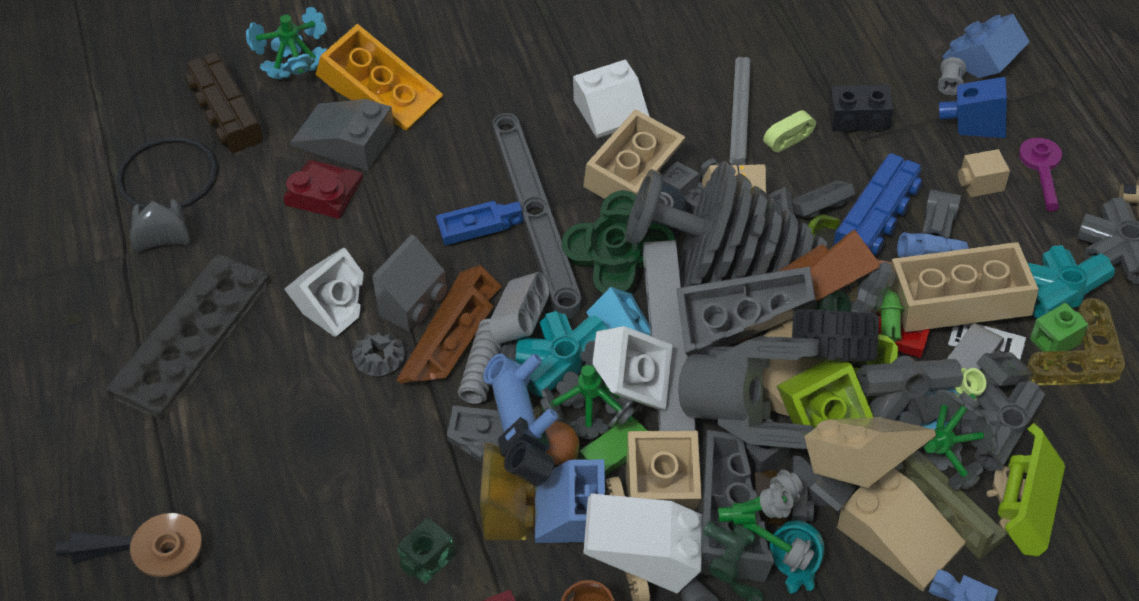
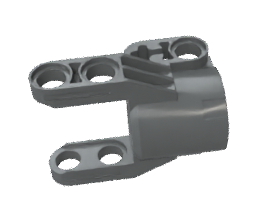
M760 336L747 340L735 347L718 346L708 348V355H690L682 367L678 384L679 402L683 412L688 418L718 420L719 426L748 444L806 449L807 445L804 436L815 429L811 425L763 422V419L771 417L770 399L763 398L762 370L763 368L770 367V359L798 360L801 357L819 355V340Z

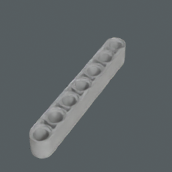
M676 241L643 242L650 336L672 344L666 410L657 409L659 431H695L694 418H688L683 412L678 395L679 376L688 356L685 354L676 289L681 288Z

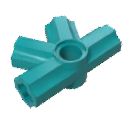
M1063 245L1052 246L1050 250L1043 253L1042 263L1044 266L1027 263L1038 287L1033 316L1040 318L1064 303H1067L1071 308L1080 306L1086 293L1114 277L1115 268L1112 266L1110 258L1101 253L1077 265L1070 250H1066Z
M554 311L546 314L544 319L539 321L545 339L529 337L518 339L515 357L517 363L522 365L532 354H537L542 359V364L530 375L527 388L531 394L538 399L540 397L544 398L541 390L547 387L551 391L556 387L557 383L563 380V376L567 372H575L577 375L581 372L583 367L581 353L585 350L586 344L589 341H595L597 331L608 329L600 318L595 315L589 316L572 331L566 314Z

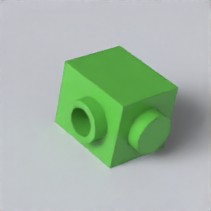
M1064 303L1036 319L1030 340L1053 361L1082 343L1088 323L1081 314L1075 312L1067 303Z

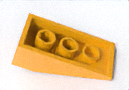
M356 24L319 59L316 75L331 88L350 100L368 99L391 106L394 124L406 131L443 97V94L359 24Z

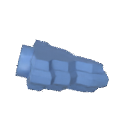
M904 232L901 234L897 244V253L900 258L969 249L965 241L921 233L912 234Z

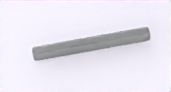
M740 56L735 60L730 145L731 165H744L746 163L751 60L748 57L742 58Z

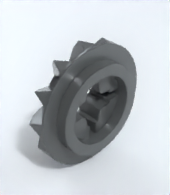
M379 330L376 335L371 336L366 333L365 339L362 341L356 340V348L352 351L355 366L362 373L370 376H383L399 368L404 360L405 351L402 341L396 339L393 333L385 335ZM376 347L380 351L383 350L384 359L378 356V354L373 353V348Z

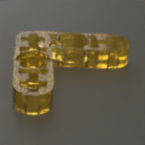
M1089 298L1080 305L1078 313L1088 323L1083 337L1085 350L1047 351L1031 355L1027 367L1034 374L1031 378L1032 382L1038 385L1112 383L1120 378L1125 366V360L1110 309L1105 302L1096 298ZM1094 316H1098L1096 324H1094ZM1101 335L1109 343L1105 345L1098 344L1092 337ZM1071 362L1078 363L1083 367L1084 371L1073 372L1066 364Z

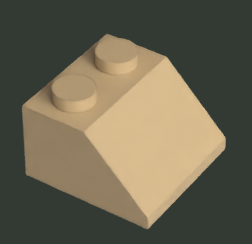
M628 431L626 496L673 501L688 509L696 510L702 499L698 431Z

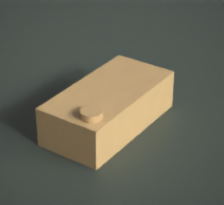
M1018 242L892 259L891 265L896 278L890 290L898 293L901 306L904 307V312L901 313V322L905 332L1033 315L1038 287Z

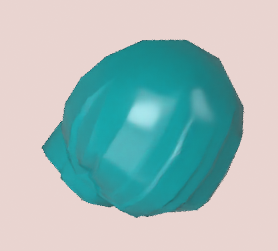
M799 520L786 522L777 528L774 535L789 545L792 544L796 537L804 542L809 540L811 542L809 549L814 551V555L804 570L797 568L794 572H791V567L782 562L786 552L770 542L774 564L782 573L788 576L785 585L790 594L796 592L801 585H805L806 590L811 591L815 586V572L820 567L824 556L823 539L817 529L806 522Z

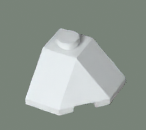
M342 248L305 271L288 285L285 291L306 317L336 337L360 316L358 298L359 287L362 286L363 272L346 248Z

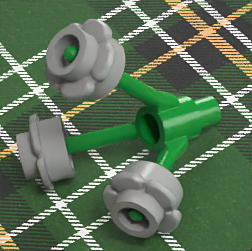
M785 469L780 470V473L771 479L770 488L764 489L760 496L744 503H733V507L718 508L719 522H734V525H743L744 529L758 534L784 550L786 554L782 562L791 567V572H794L797 568L804 570L814 555V551L809 549L811 545L809 540L804 542L796 537L792 544L789 545L756 524V512L763 510L770 518H786L789 516L793 502L796 503L800 500L799 493L803 490L801 480L793 472L790 473Z

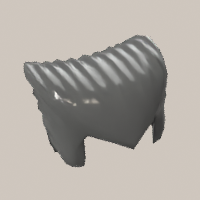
M171 199L170 209L154 201H151L140 213L139 204L133 207L130 242L133 251L139 253L158 246L190 245L191 238L184 219L183 209L178 200Z

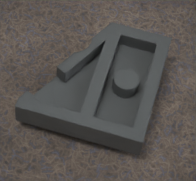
M453 405L447 431L448 442L503 477L509 478L510 473L504 468L505 457L501 456L498 438L503 434L499 412L497 410Z

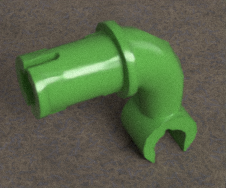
M889 289L884 294L881 307L878 309V312L881 313V335L888 336L894 342H898L902 339L901 313L904 312V307L901 306L898 293Z

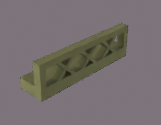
M916 450L894 467V469L915 483L966 541L965 546L979 560L1005 541L1007 533L960 489L953 490L948 485L949 478L919 450Z

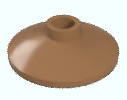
M165 513L152 517L144 522L133 535L130 544L132 560L140 571L150 576L168 577L178 574L187 569L198 557L202 547L201 532L192 519L182 514ZM174 548L172 551L164 553L165 550Z

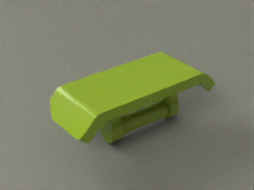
M1033 423L1027 428L1034 439L1032 454L1028 456L1015 455L1010 458L1008 465L1010 471L1003 501L999 504L998 515L1001 518L1011 520L1004 528L1024 555L1038 557L1049 546L1065 463L1044 432ZM1027 473L1021 502H1017L1023 474Z

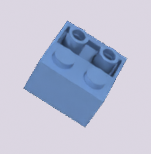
M1014 14L1004 17L996 15L984 23L976 21L964 29L966 33L949 44L951 48L942 57L944 60L949 57L960 58L966 64V72L982 78L1000 73L1030 41Z
M604 459L568 460L554 468L544 484L535 487V543L584 542L588 497L591 493L605 495Z

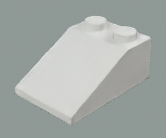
M592 493L588 497L583 554L674 593H678L701 572L702 514L673 501Z

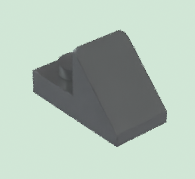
M793 456L791 473L793 472L799 477L803 490L799 493L800 500L796 503L793 502L791 521L813 522L814 505H831L810 489L820 475L813 473L812 466L801 456Z

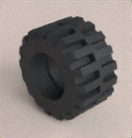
M799 309L793 312L792 338L819 340V355L802 358L838 361H871L877 358L879 316L865 312Z

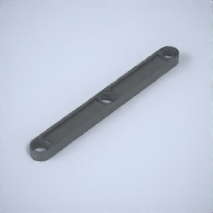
M502 113L493 120L494 137L516 202L519 201L523 212V223L539 270L548 281L549 299L553 311L566 314L567 318H572L581 310V295L568 258L562 250V241L519 120L513 114ZM504 124L513 126L512 129L507 131L499 129ZM533 207L543 210V212L537 215H532L527 211ZM564 298H571L575 301L569 307L561 306L558 302Z

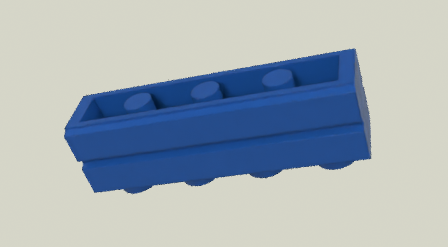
M888 154L835 232L833 246L849 232L856 230L872 254L878 256L885 239L883 237L885 234L890 236L893 233L898 221L896 217L898 214L903 216L906 213L910 204L909 197L911 194L917 196L921 189L923 179L919 178L921 173L920 165L910 160L904 161L902 157L895 154Z

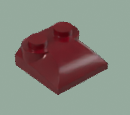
M308 160L299 172H295L288 177L286 181L287 192L283 197L285 206L340 219L363 179V173L320 161Z

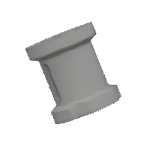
M949 57L943 60L940 65L942 77L938 81V90L945 95L954 96L957 95V86L964 84L962 76L966 72V64L960 58Z

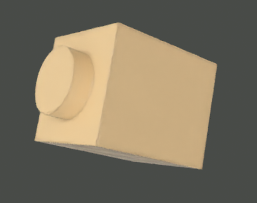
M999 149L964 155L962 167L958 171V178L960 184L965 186L970 197L1005 191L1010 169Z

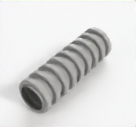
M483 319L478 325L476 337L473 341L471 353L460 383L461 386L458 390L460 398L471 404H481L486 401L490 385L485 383L483 379L484 370L491 358L499 354L502 349L503 343L499 344L492 336L490 319Z

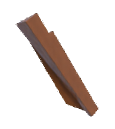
M852 230L830 250L821 244L779 271L810 266L816 301L879 268L880 264L857 231ZM747 337V338H745V339H742V340H740V341H737L736 343H740V342H742V341L748 339L749 337Z
M481 265L462 271L458 275L399 374L397 382L404 384L408 382L440 380L448 376L477 332L480 321L485 319L493 308V305L488 300L501 288V285Z

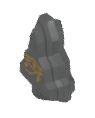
M887 262L881 263L879 268L842 287V301L838 304V311L875 314L881 307L884 294L890 289L896 278L892 265Z

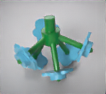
M314 7L307 8L306 14L302 15V21L305 24L299 26L292 23L289 15H283L280 17L281 25L278 27V30L265 34L262 25H257L255 22L250 23V28L246 30V41L250 49L256 51L258 55L264 53V46L267 43L266 39L275 38L271 41V48L278 52L276 61H264L260 65V68L266 71L268 76L282 79L283 77H290V74L299 75L307 71L317 70L320 56L327 49L317 47L311 51L303 42L302 36L298 35V32L304 30L307 35H313L315 39L321 38V35L327 32V26L322 13H317ZM301 49L304 51L305 54L299 55ZM289 54L293 56L288 59L287 63H281L282 59L288 57Z

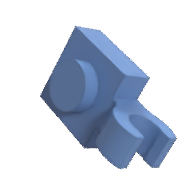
M938 569L928 592L949 601H994L998 590L965 575L961 582L958 583L951 574Z

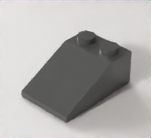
M368 99L318 104L290 142L291 146L369 170L395 132L392 107Z

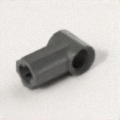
M931 189L924 214L926 219L922 234L949 239L952 222H955L961 195Z

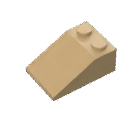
M882 417L828 419L820 422L804 438L813 473L868 488L935 437L936 434L934 429Z
M894 468L868 488L861 486L841 507L837 525L840 531L921 591H924L933 581L937 570H943L966 544V541L915 483Z

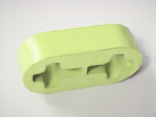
M798 111L772 125L766 131L763 141L774 152L783 151L808 137L813 132L816 121L806 111Z

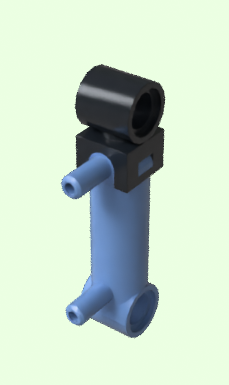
M496 354L488 362L484 370L483 379L485 383L493 387L503 434L498 438L501 456L505 457L504 468L507 472L535 487L541 486L550 477L554 467L553 457L546 453L550 448L546 430L558 419L557 413L553 409H547L537 420L534 416L527 385L530 375L542 364V359L539 355L532 354L521 365L504 354Z

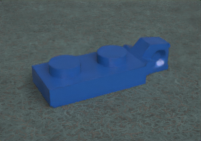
M495 201L437 215L436 220L445 246L503 231V229L506 230L523 222V212L519 201L507 205L496 204Z

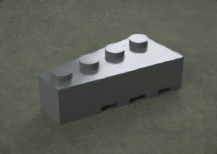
M810 266L676 288L685 354L688 357L692 354L706 355L708 354V348L728 346L793 318V312L799 309L817 308Z
M707 430L700 451L702 499L697 507V513L702 514L701 572L699 574L765 582L774 563L771 550H768L766 539L744 529L743 525H734V522H719L718 508L733 507V503H744L757 498L756 490L753 491L750 479L751 470L744 442L732 433ZM757 511L756 524L765 529L764 522H761L759 511Z

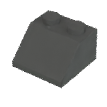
M412 234L372 276L379 316L408 332L417 323H421L426 318L432 306L436 302H440L447 292L445 270L418 238Z

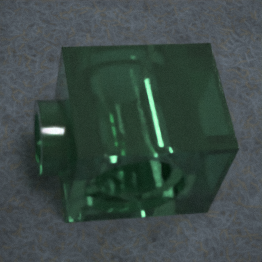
M428 517L397 545L400 567L410 577L416 575L424 583H427L455 556L453 537ZM424 550L430 551L428 554L425 555L418 554L419 552Z

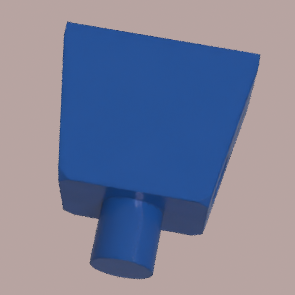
M1000 77L960 84L957 86V101L939 102L940 120L957 119L958 133L960 135L1006 138V78Z

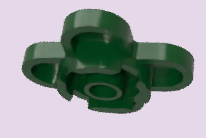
M620 190L607 196L601 206L600 218L594 223L573 225L565 232L562 238V250L571 263L578 266H594L593 282L601 295L610 287L632 293L637 283L638 269L644 267L643 242L675 240L672 231L667 226L651 223L642 241L637 244H630L625 241L629 215L636 198V194L630 191Z

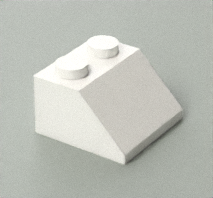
M626 59L573 76L574 102L596 138L614 133L635 109L649 116L638 77Z
M626 326L597 331L593 366L613 394L659 410H666L672 344Z

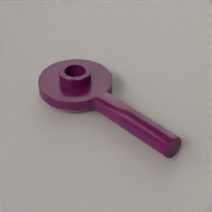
M1045 138L1028 139L1020 146L1019 158L1025 166L1038 171L1046 209L1050 212L1056 211L1059 208L1051 170L1060 164L1062 151L1051 140Z

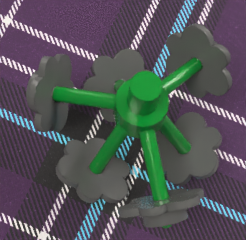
M589 341L585 346V350L581 353V359L586 362V365L582 367L580 376L578 377L575 372H567L563 376V381L557 383L556 389L560 393L559 397L555 399L547 387L541 390L544 397L540 400L542 410L545 412L547 409H553L557 413L558 421L565 420L560 404L565 407L572 405L575 409H580L583 407L584 402H586L585 416L579 417L577 421L570 423L577 436L584 439H594L599 434L608 432L609 426H615L618 422L624 425L627 421L632 420V415L636 411L632 407L636 401L613 394L608 386L602 382L601 376L593 366L595 341ZM600 396L606 402V411L610 414H616L609 425L605 424L601 418L593 419V398Z
M941 389L936 391L935 396L929 395L926 398V404L928 405L926 413L932 418H938L936 429H934L936 436L923 445L925 449L924 456L936 465L940 471L947 470L948 466L956 468L957 474L948 481V485L953 490H957L960 487L968 489L978 482L979 474L983 472V468L979 461L971 463L968 467H963L961 464L962 457L959 454L963 449L961 442L971 441L974 447H978L981 455L987 454V452H994L996 449V430L990 424L989 418L978 409L981 403L976 399L975 394H968L963 391L961 395H958L953 391L949 392ZM967 410L978 415V418L971 422L973 430L971 433L955 436L952 430ZM905 411L901 415L900 420H898L921 426V419L916 416L914 417V414L910 411Z

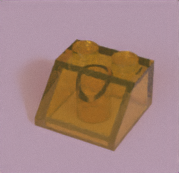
M484 443L480 497L484 540H526L527 527H533L534 506H528V497H535V486L505 470V457L501 456L499 446L493 443Z

